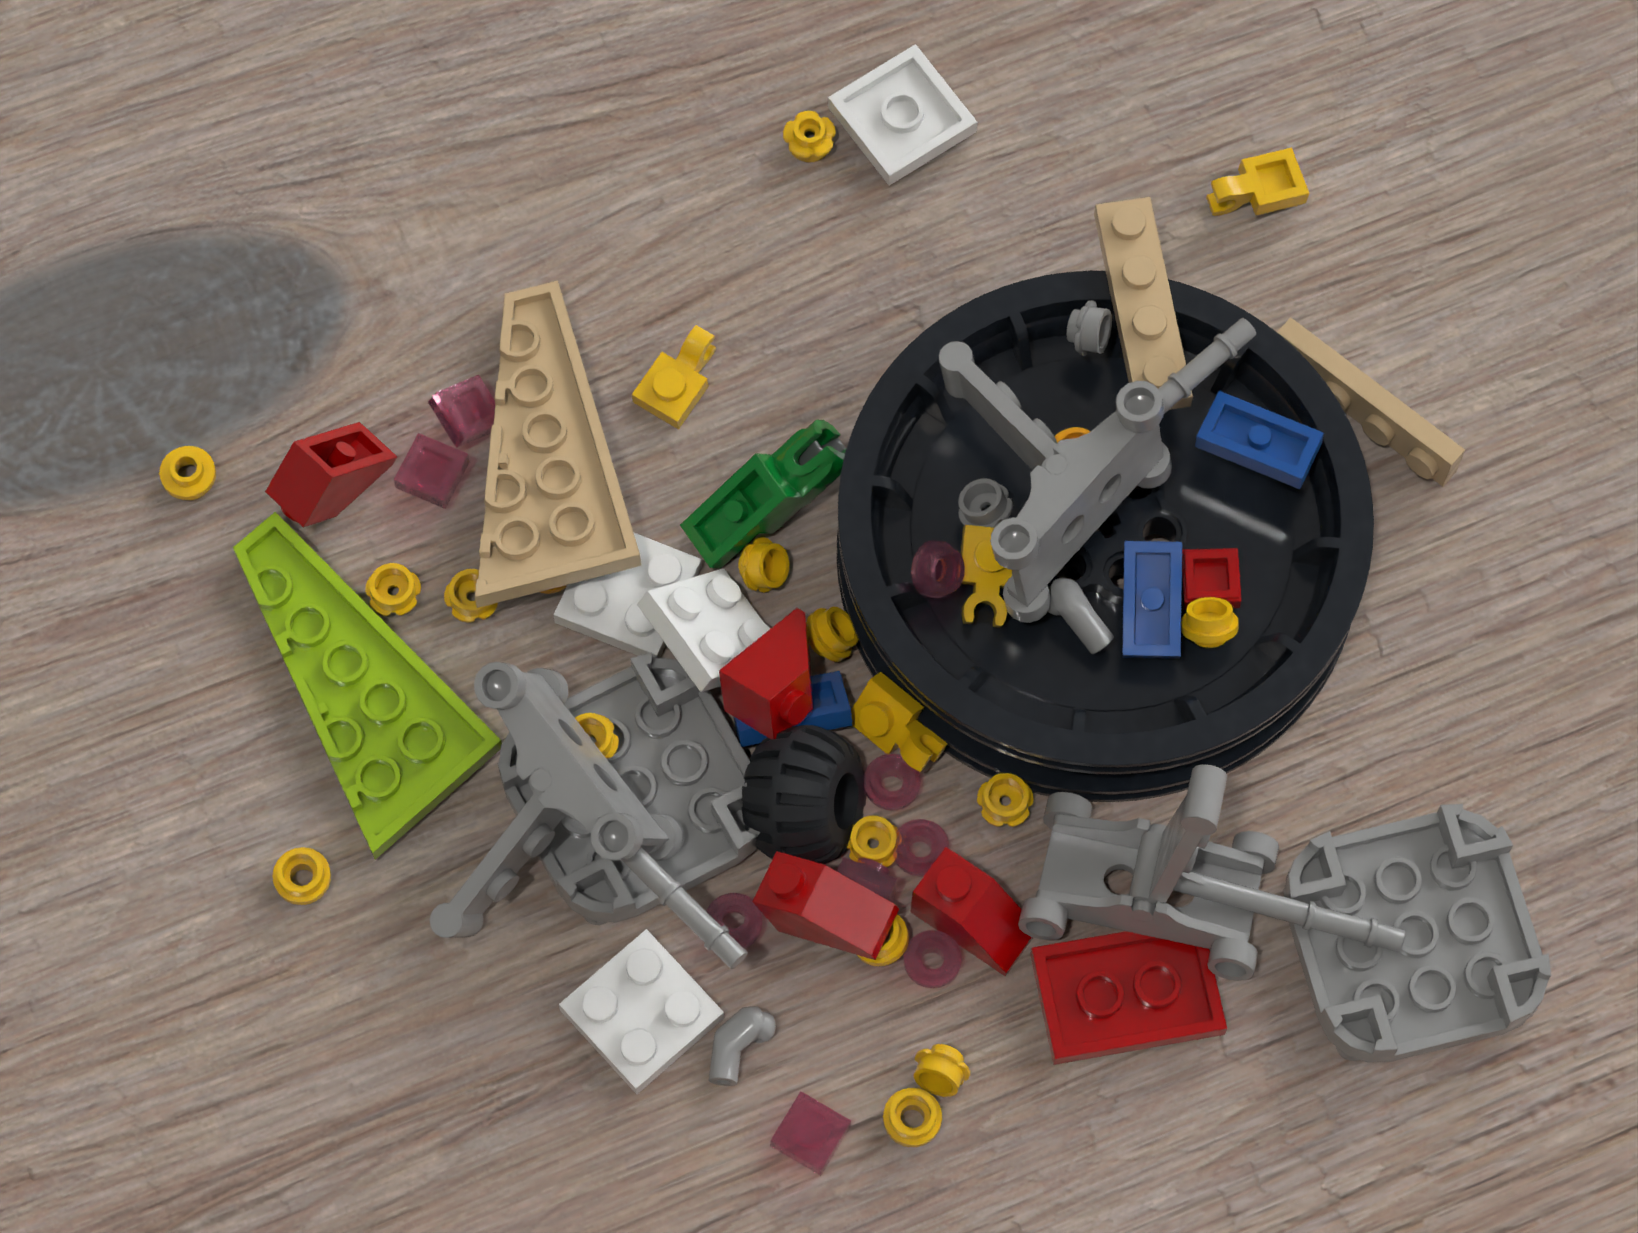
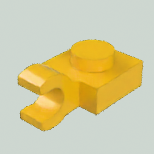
M1291 147L1241 159L1238 168L1240 175L1225 176L1211 181L1214 193L1207 194L1206 196L1213 216L1231 213L1248 202L1251 203L1256 216L1306 204L1310 193Z
M695 325L686 337L676 359L661 352L632 393L633 403L679 430L709 387L708 378L699 374V372L708 363L716 350V347L711 344L715 336Z
M882 672L868 681L851 709L852 726L887 755L900 748L903 760L919 772L925 768L929 760L937 761L947 745L943 739L917 720L924 707Z

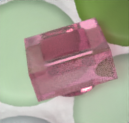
M479 374L437 391L428 401V404L456 448L491 434L492 425L494 424L495 400Z
M418 433L394 477L395 487L446 509L470 463L469 455Z
M843 857L837 872L893 903L896 895L897 878L889 876L890 871L885 866L867 858H859L855 862Z
M800 1091L770 1140V1146L821 1176L850 1129L851 1120Z

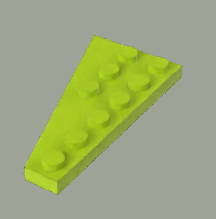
M274 512L238 542L233 549L364 838L376 860L501 750L502 742L341 577Z

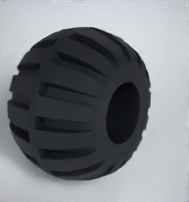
M814 725L794 726L777 733L776 739L765 738L751 755L750 763L747 765L744 775V784L747 783V787L742 786L741 800L743 801V806L741 810L745 830L748 831L749 828L760 832L758 837H756L757 849L770 859H773L776 851L821 864H826L839 858L849 850L847 845L853 825L863 818V809L866 805L865 771L856 749L835 732Z

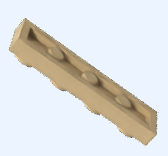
M1146 197L1096 204L1094 217L1129 383L1147 381L1160 388L1168 381V376L1180 371L1186 365L1151 198ZM1192 390L1188 398H1182L1170 409L1191 407L1193 399Z
M1290 317L1277 331L1315 368L1339 401L1344 412L1362 425L1363 431L1371 440L1382 446H1390L1405 458L1407 465L1413 472L1425 479L1432 478L1442 487L1457 472L1465 452L1464 448Z

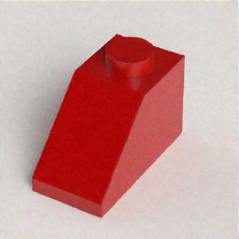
M360 422L294 441L265 493L281 507L285 516L299 523L304 528L337 517L394 464L397 456Z
M795 608L719 670L724 711L771 740L776 739L777 733L801 723L813 709L806 615L799 608Z
M947 847L943 849L912 892L910 910L912 914L1005 977L1033 939V937L1019 929L1018 922L1021 908L995 879Z
M776 851L752 901L778 932L876 960L899 911V908L894 903L824 864Z

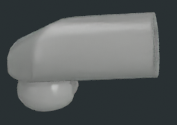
M1068 578L1055 579L1048 586L1051 598L1048 612L1053 615H1061L1091 654L1100 651L1114 638L1113 634L1094 611L1077 582Z
M756 1006L744 1007L716 1030L713 1040L709 1082L723 1086L737 1085L741 1051L753 1041L763 1043L764 1041H769L774 1035L776 1023L770 1013L762 1012Z

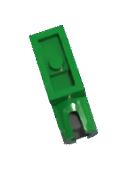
M816 419L806 429H800L772 455L755 453L680 524L710 568L721 569L759 533L773 534L778 531L798 511L811 503L841 475L847 448L838 438L841 434L833 425L825 420Z

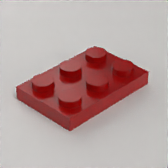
M1128 931L1032 947L1030 956L1053 1065L1225 1035L1227 1025L1216 976L1208 969L1207 965L1210 950Z

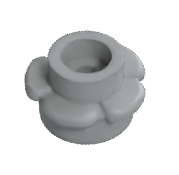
M1087 301L1081 310L1074 309L1067 325V340L1074 343L1076 352L1083 356L1087 355L1088 352L1099 354L1104 352L1111 333V311L1098 308L1095 301Z
M982 478L970 482L963 488L958 499L960 507L958 513L964 526L966 524L995 528L1001 521L1008 519L1013 509V502L1008 498V490L992 479Z

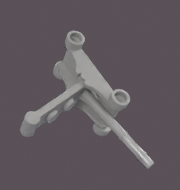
M1239 319L1223 334H1217L1214 337V342L1180 371L1170 374L1168 381L1160 388L1147 381L1128 383L1117 394V410L1088 434L1078 438L1060 440L1058 443L1050 429L1040 419L1035 418L1032 421L1020 409L1019 400L1005 383L999 381L995 384L975 365L972 350L967 344L959 341L950 342L940 350L939 363L947 392L953 397L965 398L1032 470L1030 473L1032 488L1029 499L1016 518L1005 519L995 526L990 540L995 560L1001 566L1012 570V576L1004 586L1003 597L1007 612L1013 619L1030 623L1046 615L1051 602L1047 584L1136 486L1154 488L1167 481L1171 474L1172 465L1169 450L1161 442L1159 423L1163 418V414L1182 398H1188L1191 395V390L1225 361L1236 357L1237 351L1256 336L1254 327L1246 319Z
M492 662L483 666L476 674L474 681L475 694L484 706L498 710L515 741L517 750L516 772L522 780H528L529 787L534 794L450 903L439 904L433 909L430 915V925L434 933L443 938L470 937L477 934L483 926V913L493 901H501L513 890L519 881L517 872L530 857L534 858L546 849L555 836L553 829L567 815L577 820L591 833V844L596 853L608 860H622L660 898L659 902L663 906L667 905L705 943L704 947L708 951L712 950L731 969L738 966L747 956L748 952L729 934V929L725 925L720 926L683 889L684 885L680 881H675L655 861L667 860L680 849L682 830L679 824L670 816L663 814L650 815L564 705L569 694L565 678L558 671L547 668H535L526 673L522 672L515 665L504 662Z
M1198 765L1192 769L1187 795L1167 826L1163 824L1151 825L1150 820L1141 818L1129 821L1090 818L1092 805L1082 796L1068 792L1051 794L1047 799L1043 821L1052 829L1039 888L1036 897L1024 901L1018 922L1019 929L1022 932L1041 940H1057L1062 938L1067 919L1208 948L1211 949L1207 964L1208 969L1221 978L1235 981L1247 980L1254 975L1258 953L1257 949L1248 943L1254 913L1301 925L1304 930L1312 928L1363 942L1366 947L1374 945L1396 952L1401 951L1405 938V930L1378 923V920L1374 918L1367 920L1316 906V902L1309 901V903L1259 890L1262 874L1272 872L1275 868L1279 844L1269 835L1254 831H1244L1236 834L1233 839L1232 848L1209 841L1211 834L1217 830L1227 782L1226 772L1212 765ZM1114 870L1130 872L1133 877L1129 894L1117 895L1110 892L1104 884L1105 876ZM1172 891L1194 896L1193 901L1183 907H1174L1166 903Z

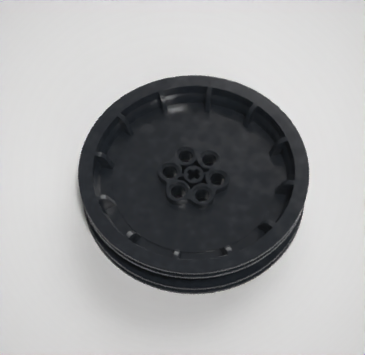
M1106 271L1064 272L1022 280L983 294L939 319L913 340L881 376L857 418L845 452L838 494L837 574L842 606L849 615L858 639L856 647L872 677L882 672L924 707L917 720L947 743L943 750L945 753L990 778L1001 773L1014 774L1029 785L1032 793L1050 796L1057 792H1068L1080 795L1089 802L1137 801L1188 790L1192 769L1195 766L1212 765L1221 768L1227 774L1244 765L1280 739L1300 719L1321 692L1340 657L1365 590L1373 550L1374 515L1372 493L1359 442L1339 401L1327 383L1303 355L1267 324L1223 298L1181 282L1168 279L1186 365L1214 342V337L1217 334H1223L1241 318L1246 319L1254 327L1256 336L1237 351L1236 357L1225 361L1192 390L1193 399L1191 407L1170 409L1163 414V418L1159 423L1161 442L1169 450L1172 465L1171 474L1167 481L1154 488H1141L1148 494L1146 498L1132 499L1127 496L1098 528L1099 531H1095L1063 566L1072 568L1081 575V578L1075 580V582L1081 587L1094 611L1114 636L1110 643L1100 651L1091 654L1061 615H1053L1048 611L1042 618L1030 623L1013 619L1007 612L1004 624L997 628L993 627L994 611L992 607L988 604L980 603L974 608L973 623L971 625L963 623L962 607L965 601L973 594L974 585L958 583L964 527L958 513L960 509L958 504L959 495L963 488L974 480L982 478L992 479L1008 490V498L1013 502V509L1009 518H1016L1029 499L1032 488L1030 475L1032 470L965 398H956L947 392L939 363V353L944 345L950 342L959 341L967 344L972 350L975 365L995 384L999 381L1005 383L1019 400L1020 409L1032 421L1035 418L1040 419L1054 436L1072 427L1085 428L1091 432L1117 410V394L1121 388L1129 383ZM1087 301H1095L1098 308L1111 311L1112 327L1110 338L1103 353L1088 352L1087 355L1083 356L1076 352L1074 343L1068 342L1067 325L1074 309L1081 310ZM1218 391L1324 433L1320 449L1300 489L1195 447L1196 436ZM1110 534H1111V537H1109V538H1104V536H1107V535H1110ZM1158 534L1164 536L1169 542H1182V550L1238 548L1241 605L1240 608H1233V613L1239 620L1238 633L1223 645L1208 648L1195 644L1194 641L1187 639L1181 632L1180 659L1122 658L1124 589L1115 586L1110 579L1117 575H1124V541H1146L1144 539L1146 536ZM1057 575L1054 576L1047 586H1050L1055 579H1059ZM1000 588V590H999V596H1001L1002 599L1004 600V597H1003V590H1004V588ZM1181 590V618H1182L1183 615L1186 613V610H1183V606H1182V590Z

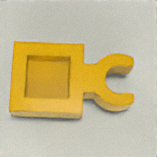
M966 524L963 527L958 583L974 585L973 594L965 601L962 607L961 615L964 624L971 625L973 623L974 608L980 603H985L992 607L994 611L993 627L1000 628L1006 620L1007 609L1004 600L999 596V590L1004 588L1008 579L1011 578L1012 570L1001 566L995 560L990 542L991 533L994 530L993 527Z

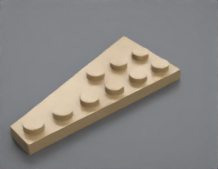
M558 281L505 293L499 348L500 364L498 381H496L495 414L494 424L491 429L484 498L485 515L479 549V576L476 580L475 590L477 608L641 566L639 549Z

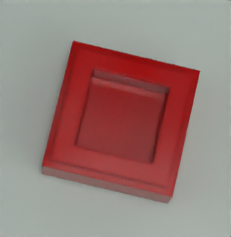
M1238 548L1182 550L1183 610H1186L1190 602L1204 597L1221 598L1228 601L1232 608H1240L1241 587Z

